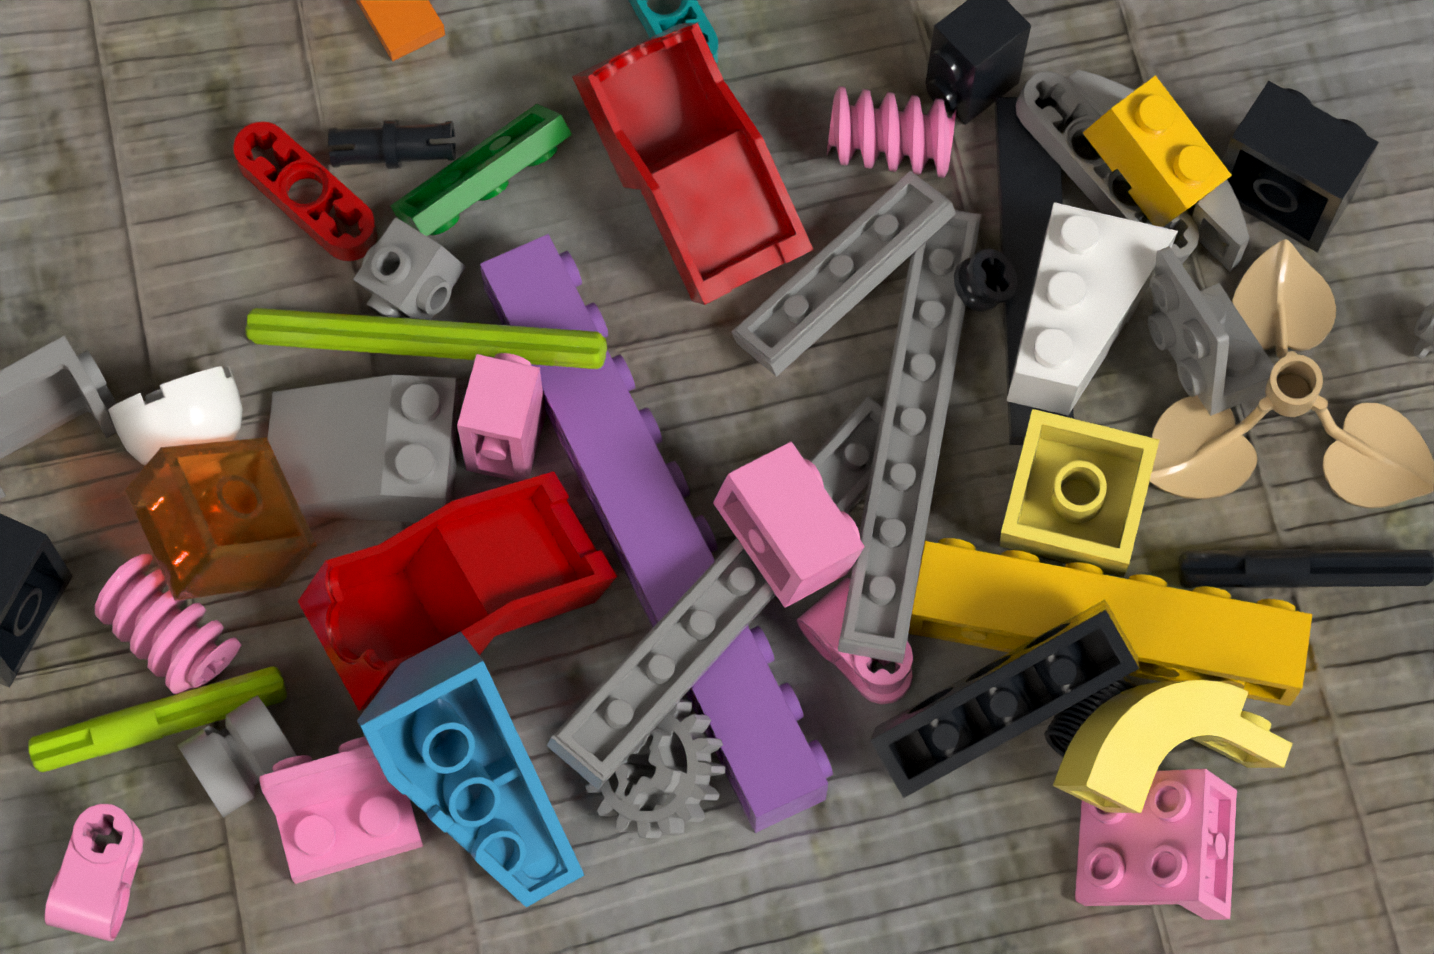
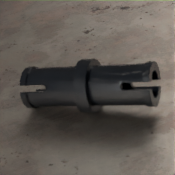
M393 119L384 120L383 126L330 128L328 134L329 146L347 144L355 146V149L330 151L331 165L333 168H338L346 165L386 163L388 169L401 168L402 162L446 159L448 161H455L456 143H430V139L455 137L453 121H445V123L399 125L398 120Z

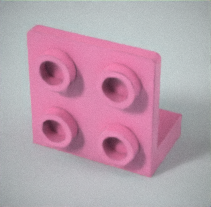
M365 737L345 742L338 747V754L317 760H312V757L308 755L284 759L273 765L272 773L259 777L261 790L276 816L291 878L295 884L423 847L411 800L387 781Z
M1207 769L1166 770L1156 772L1141 813L1105 812L1082 800L1075 900L1084 906L1179 904L1205 920L1230 919L1237 790Z

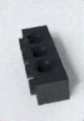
M1103 600L876 726L870 741L902 797L905 798L1138 670V656L1106 600Z

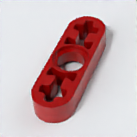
M264 121L254 122L245 126L237 134L233 150L242 175L330 255L342 261H355L363 258L367 251L376 244L378 235L371 209L279 126ZM258 145L264 150L270 147L273 148L277 163L283 167L278 176L275 166L266 158L260 156L254 160L251 151L254 147ZM301 179H314L323 186V189L315 201L300 204L289 198L288 193L291 186ZM333 206L336 216L346 225L351 226L358 221L360 235L354 238L350 234L345 233L339 237L336 223L328 215Z

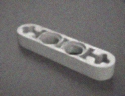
M1051 71L1039 72L1033 75L1024 85L1015 105L1017 116L1021 123L1102 214L1140 222L1139 220L1145 215L1138 205L1128 206L1122 204L1113 194L1112 185L1114 182L1127 181L1120 171L1116 169L1112 172L1102 158L1097 160L1083 159L1072 148V138L1084 135L1082 132L1101 117L1100 114L1070 81L1062 75ZM1052 97L1057 102L1055 108L1047 106L1041 109L1035 102L1037 98L1044 100ZM1069 117L1073 118L1074 120L1064 133L1061 134L1057 130L1060 123L1064 126ZM1187 211L1163 227L1178 231L1176 235L1178 240L1175 244L1173 243L1171 249L1181 264L1197 247L1199 240L1198 226ZM1148 219L1146 221V224L1152 225V223Z

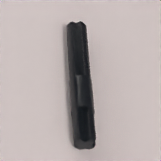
M1282 549L1186 551L1179 557L1178 577L1181 586L1185 588L1202 586L1241 588L1426 586L1434 580V557L1429 550Z

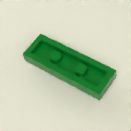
M535 104L391 204L390 207L399 220L425 236L441 234L453 227L460 218L459 214L475 202L491 199L504 191L509 184L508 179L527 166L539 165L550 159L557 152V145L570 137L572 133L561 114Z

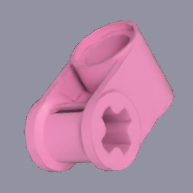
M845 578L796 621L811 645L826 660L833 663L863 697L870 702L881 705L894 703L903 698L911 686L913 677L912 648L907 641L903 664L895 662V673L890 674L883 668L875 673L872 672L873 661L877 660L883 666L891 661L837 652L851 580Z
M98 804L87 808L79 815L73 826V832L61 868L52 883L45 909L46 925L110 942L114 941L125 918L130 888L143 852L144 843L141 830L122 809L112 804ZM112 828H114L122 836L119 845L114 843L107 844L103 853V850L95 843V839L98 834L103 836L109 835Z

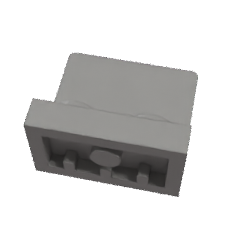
M1168 246L1158 250L1156 254L1155 276L1150 279L1153 310L1152 315H1149L1147 319L1148 328L1156 346L1162 351L1168 349L1177 363L1178 376L1187 394L1191 397L1197 395L1210 416L1265 394L1266 384L1274 364L1220 283L1199 291L1171 247Z

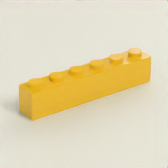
M943 538L938 540V543L925 541L909 634L1009 653L1097 603L1106 600L1138 656L1139 669L1130 673L1129 676L1160 682L1218 681L1248 691L1247 698L1286 706H1291L1303 688L1313 614L1295 611V606L1287 601L1261 599L1256 603L1231 599L1229 592L1215 587H1196L1192 591L1167 587L1165 580L1145 574L1132 575L1128 579L1104 575L1101 568L1082 562L1067 563L1065 567L1040 563L1037 556L1019 550L1003 551L1001 555L977 551L976 547L970 542L955 538Z

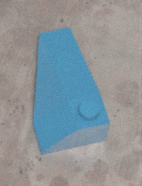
M460 631L400 663L357 720L387 781L400 793L405 794L427 814L435 825L444 833L447 832L469 852L481 867L525 907L585 876L483 659Z

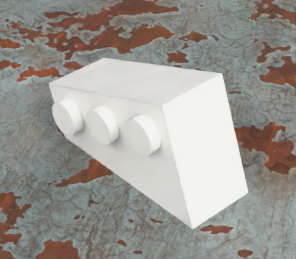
M1054 202L1044 236L1007 401L1069 415L1107 356L1113 342L1124 325L1128 323L1137 309L1140 300L1149 288L1150 279L1155 276L1157 251L1168 246L1172 248L1178 231Z

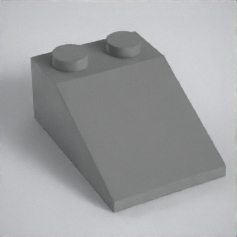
M386 375L273 392L260 503L261 514L418 522L453 501L459 443L457 423L462 408L456 378Z

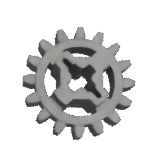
M681 699L599 790L591 783L585 786L587 793H603L605 799L601 802L597 812L600 816H618L616 830L619 832H636L638 830L639 838H660L662 833L664 835L679 836L684 834V821L702 822L705 819L704 812L699 805L701 800H718L720 794L709 785L711 776L725 774V766L712 763L711 753L717 751L723 744L721 739L704 737L703 732L708 728L711 719L707 715H690L692 702ZM674 793L677 795L666 806L654 810L655 805H664L669 794Z

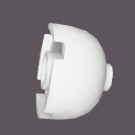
M222 366L214 367L160 385L161 389L146 395V401H143L141 393L108 409L119 438L126 450L137 461L156 470L179 467L182 478L202 473L219 465L215 454L233 443L241 428L243 411L239 391L229 366L225 368Z

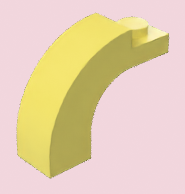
M1209 680L1154 682L1121 692L1102 704L1086 719L1067 748L1053 786L1105 812L1141 813L1154 776L1162 760L1174 747L1187 739L1194 740L1247 768H1284L1293 743L1270 732L1272 724L1267 719L1247 711H1242L1248 695L1246 690L1223 682Z

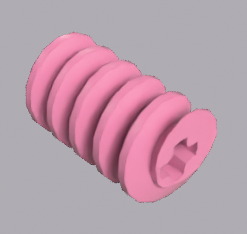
M838 86L833 100L827 155L831 147L835 146L840 164L847 166L856 149L861 150L865 168L871 169L880 152H883L886 156L889 171L893 172L897 171L906 155L910 157L913 173L917 175L922 173L930 158L934 159L938 177L944 178L949 168L956 110L951 118L947 117L943 99L936 98L926 115L922 112L919 97L911 95L903 112L898 111L895 94L892 92H887L879 108H874L871 93L868 89L862 90L855 105H849L846 88Z
M141 554L120 566L108 579L95 603V615L103 624L112 625V632L121 642H130V650L138 659L148 660L147 667L156 677H166L165 685L173 694L199 688L219 675L237 655L241 644L234 637L217 646L215 642L222 633L223 625L218 620H214L198 628L197 625L202 620L206 611L204 606L200 602L194 603L181 611L180 607L185 602L188 591L180 585L163 593L162 591L171 577L170 573L165 568H160L146 576L145 573L149 569L153 557L151 554Z

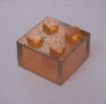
M267 437L161 447L125 489L174 601L280 586L317 547L316 541Z

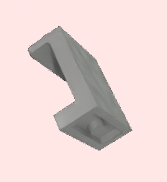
M64 335L0 370V459L85 412L92 413L106 438L117 433L108 414V409L117 403L88 350L76 356ZM0 486V499H1V498L5 497L6 495H5L3 489H2L1 486Z

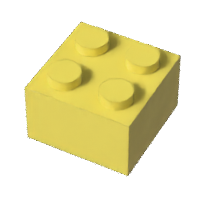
M1032 409L1001 530L1000 547L1024 551L1064 563H1088L1101 568L1104 573L1125 577L1160 440Z

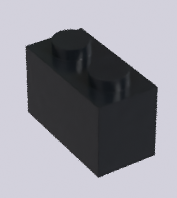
M967 0L934 25L925 81L927 92L933 102L936 98L943 99L946 112L952 111L954 113L956 110V116L965 125L996 102V97H1002L1019 84L1031 24L1007 0Z

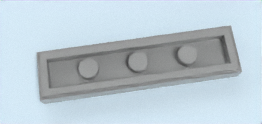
M909 171L733 329L731 333L736 343L777 377L956 215L952 201L912 171Z

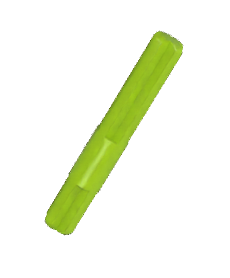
M270 666L169 697L97 716L84 722L31 737L28 740L30 758L36 770L47 772L226 719V714L256 695L261 699L265 707L280 703L287 698L284 680L280 670L277 667Z

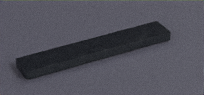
M996 97L995 102L1001 253L1011 262L1017 275L1015 294L1009 300L1003 302L1007 396L1054 202L1063 204L1061 166L1021 123L1015 106L1018 97ZM1052 97L1044 100L1037 98L1035 102L1041 109L1047 106L1055 108L1057 102ZM1008 402L1009 445L1024 444L1032 409L1074 419L1073 409L1069 415H1063Z

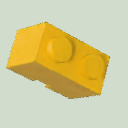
M1156 75L1109 109L1082 132L1113 172L1118 169L1132 187L1128 193L1152 225L1164 227L1232 176Z

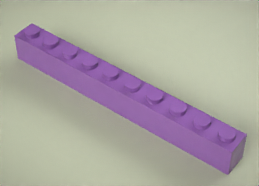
M549 234L480 263L484 290L502 325L596 331L605 338L609 336L604 319L596 304L592 302L584 305L576 287L582 285V280L571 254L568 251L559 254ZM607 350L605 363L599 369L532 365L540 367L545 412L652 627H654L714 563L715 560L711 553L718 550L713 532L703 515L693 519L683 499L690 496L684 475L675 461L665 464L656 444L662 442L659 427L648 407L638 411L629 391L635 389V383L621 354L611 358ZM747 626L691 687L686 696L692 702L695 714L707 715L711 719L708 728L704 732L707 738L721 739L723 746L715 751V754L720 764L725 766V774L754 832L757 833L825 801L828 789L826 778L832 776L833 771L821 744L816 739L807 743L797 723L804 715L792 687L788 682L778 686L768 666L775 659L764 632L759 626L749 629Z

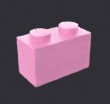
M499 353L494 358L476 354L457 423L466 471L517 482L529 479L546 417L540 367L532 366L528 360L514 354Z
M792 441L729 473L713 502L784 608L847 575L865 548L860 540L859 530L853 519L846 512L838 509L824 489L822 477L816 466L808 459H803Z

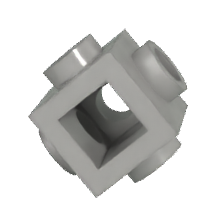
M395 217L380 241L367 251L362 267L353 280L372 294L367 305L383 317L403 318L405 316L410 319L431 320L448 303L452 288L466 266L442 245Z

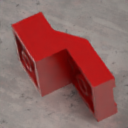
M698 22L678 24L572 76L623 187L641 190L692 302L706 305L744 283L814 250L762 135L724 81Z
M554 471L453 500L379 545L325 560L297 602L359 711L368 707L400 663L458 632H462L480 656L491 640L497 635L596 603L616 579L617 575L602 550H596L568 504L569 495Z

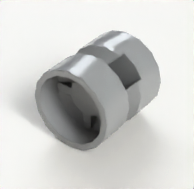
M257 695L226 714L224 729L219 731L208 725L177 745L223 818L254 799L255 785L259 783L260 776L272 773L273 765L279 761L296 756L279 726Z

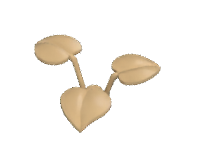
M1287 239L1276 243L1249 267L1232 299V303L1262 348L1268 350L1276 347V356L1279 361L1274 365L1265 388L1266 397L1261 399L1256 408L1238 424H1235V418L1230 408L1210 416L1198 395L1185 397L1172 404L1160 416L1152 434V438L1159 439L1160 441L1149 483L1166 493L1188 499H1212L1230 494L1240 488L1250 478L1257 465V453L1253 445L1242 435L1251 430L1271 410L1283 416L1296 417L1305 414L1311 409L1316 412L1326 433L1336 440L1326 450L1322 467L1331 490L1339 498L1356 507L1370 509L1392 506L1432 493L1434 491V461L1422 436L1406 417L1386 405L1360 403L1348 412L1343 429L1339 428L1327 408V400L1319 396L1323 385V376L1319 366L1307 356L1298 355L1294 351L1288 352V348L1305 351L1319 345L1333 328L1336 318V304L1331 288L1325 279L1300 255L1294 245Z

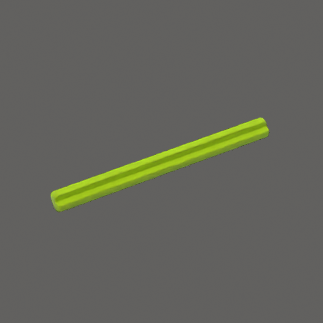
M254 308L249 311L245 328L246 337L255 344L464 360H475L476 354L494 358L496 354L509 353L525 358L532 365L587 369L601 368L605 363L607 352L606 338L596 331Z

